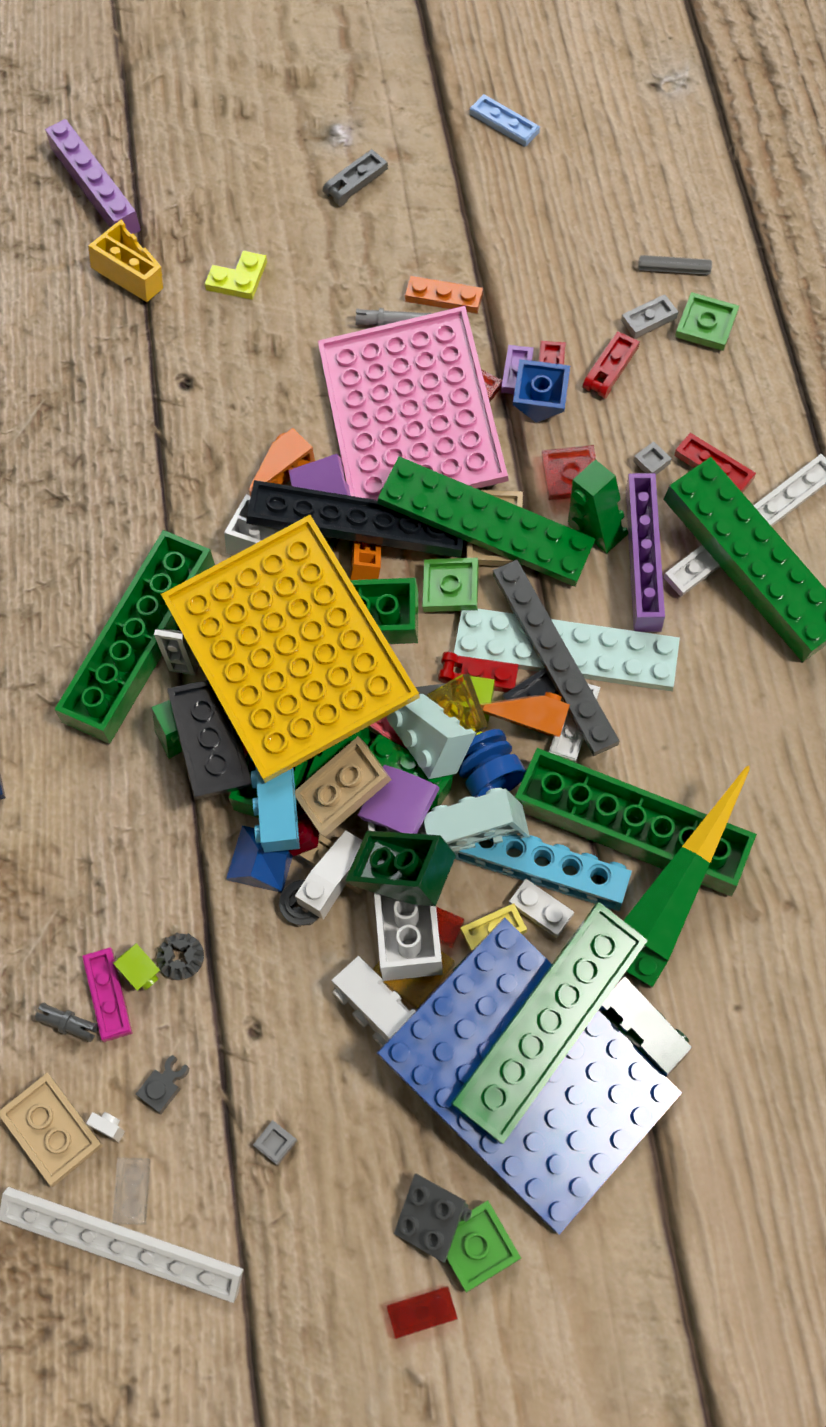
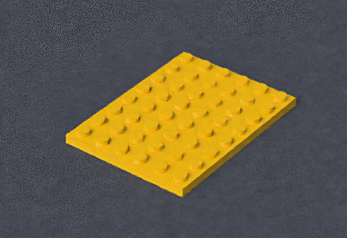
M311 515L161 594L265 783L420 698L419 692Z

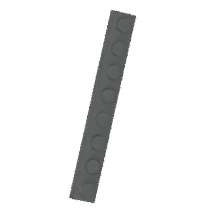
M518 560L494 569V579L558 694L562 697V701L570 704L568 712L593 757L618 746L620 740Z

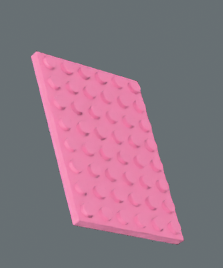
M465 306L318 340L346 482L349 485L351 496L378 500L398 456L476 489L509 481Z

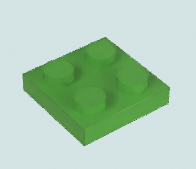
M691 292L675 337L724 351L739 310V305Z
M478 558L424 560L423 611L478 610Z
M489 1201L471 1210L472 1214L468 1221L462 1220L459 1222L447 1255V1260L466 1293L521 1260V1256Z

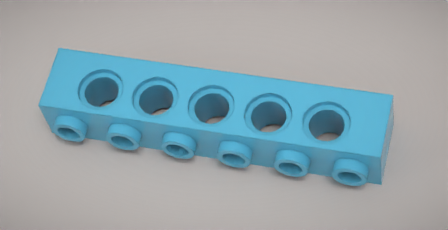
M517 834L503 836V842L496 843L488 849L482 848L479 845L480 842L475 843L476 848L454 852L456 854L455 859L522 881L527 879L535 885L593 904L600 902L606 908L620 912L632 873L631 870H628L621 863L610 862L609 864L602 862L595 855L589 853H582L580 855L571 852L568 847L561 844H554L552 846L543 843L540 838L532 835L522 839ZM515 848L520 850L522 854L514 858L510 857L506 852L509 849ZM544 857L550 863L542 867L538 866L534 860ZM566 866H572L578 873L570 876L565 874L562 869ZM600 875L606 882L598 885L592 882L591 877Z

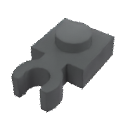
M174 1055L166 1060L165 1071L161 1074L155 1069L136 1093L139 1098L160 1114L164 1112L180 1091V1088L174 1083L176 1080L186 1077L190 1069L185 1064L180 1071H173L172 1067L177 1061Z

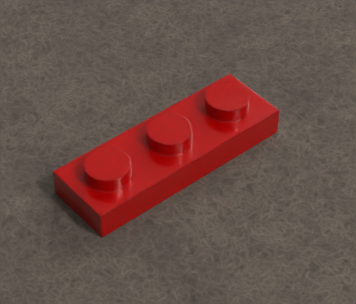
M691 432L675 450L674 456L693 468L712 457L742 493L756 475V472Z

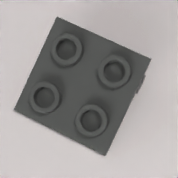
M415 1173L394 1234L444 1263L459 1222L462 1220L468 1221L472 1211L469 1209L468 1204H466V1200Z

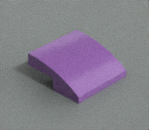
M338 454L289 470L291 484L294 487L351 496L349 485L344 478L341 458Z
M384 765V770L392 780L363 804L358 816L364 821L386 827L390 832L417 834L440 788L418 776Z

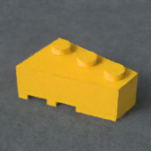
M122 220L118 221L88 245L91 268L142 300L148 302L163 289L160 264L146 248L141 247L137 242V237L133 233L130 234Z

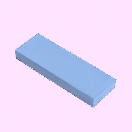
M484 94L470 107L471 116L525 147L540 133V126Z

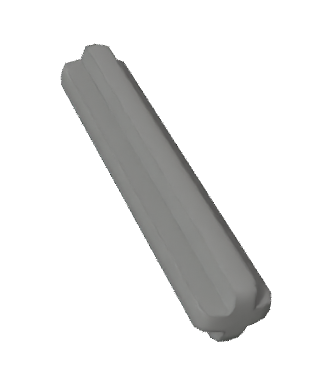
M641 255L638 261V269L709 275L712 270V260Z

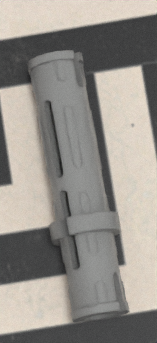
M379 308V310L356 309V325L382 326L431 313L384 311V308Z

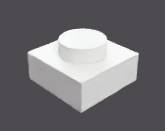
M92 1112L86 1123L91 1128L118 1143L125 1133L118 1126L120 1120L106 1112L102 1116Z

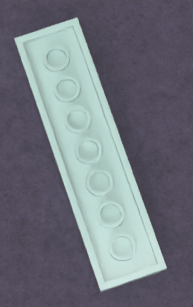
M485 609L461 611L454 649L455 654L458 656L519 664L518 669L538 672L544 668L513 613ZM551 619L585 679L673 691L680 637Z

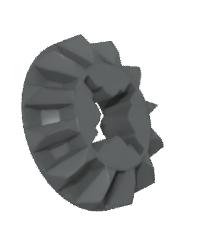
M297 880L290 883L282 891L279 899L282 915L289 923L291 922L299 927L307 924L312 925L320 918L310 911L305 913V910H302L301 907H295L298 904L295 895L305 880Z
M176 932L175 935L166 937L161 946L158 947L156 961L159 969L165 976L174 980H184L192 977L199 971L204 961V950L199 940L189 933L180 934ZM174 947L181 952L185 949L187 950L184 956L188 964L185 965L179 959L172 961L175 958L173 953Z

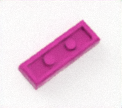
M110 947L83 955L101 1040L107 1042L133 1034L118 969L113 965L115 961L113 949Z

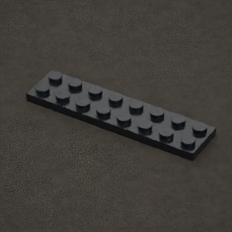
M254 480L246 524L284 529L311 515L322 535L326 537L461 558L463 539L377 504V500Z

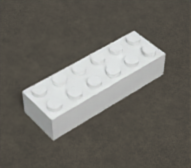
M424 821L417 834H426ZM368 822L369 831L390 832L386 827ZM374 893L380 968L383 981L443 975L436 907L408 904Z

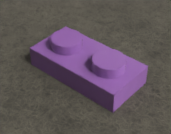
M508 345L501 393L514 394L519 359L532 361L533 347Z

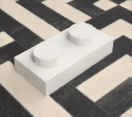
M525 879L509 901V905L514 903L518 912L556 938L574 916V911L527 879Z

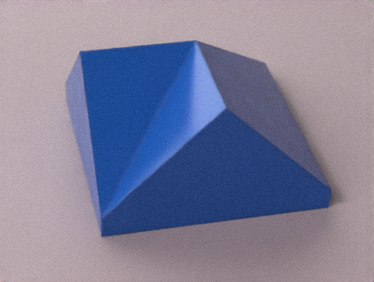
M519 359L513 406L536 423L564 412L570 366Z
M242 825L226 880L282 893L293 855L288 850L264 852L261 843H256L255 828Z

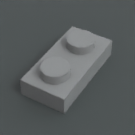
M664 294L622 314L621 321L635 339L676 319L678 311Z

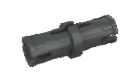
M42 1003L38 1009L49 1015L46 1016L39 1012H36L35 1021L58 1028V1032L62 1034L71 1033L88 1042H91L95 1035L84 1031V1029H89L96 1033L98 1030L97 1023L75 1016L73 1011L67 1010L64 1012L46 1003Z

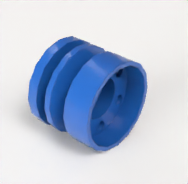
M492 729L476 735L458 770L460 777L468 778L465 782V787L471 797L477 798L486 795L488 790L494 788H506L508 791H511L522 782L525 776L526 769L517 755L510 754L512 745L506 741L507 737L500 729Z

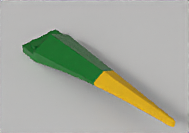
M746 766L623 920L648 940L626 972L651 988L655 985L671 957L748 775L750 766Z

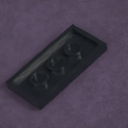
M205 680L168 688L167 694L194 800L252 787L240 737L210 682Z

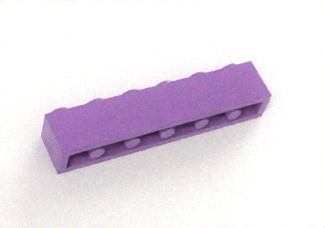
M64 119L46 128L45 131L51 150L107 225L111 228L118 221L122 220L130 234L141 231L135 209L69 122Z
M656 473L628 474L626 505L634 631L661 632L665 619Z

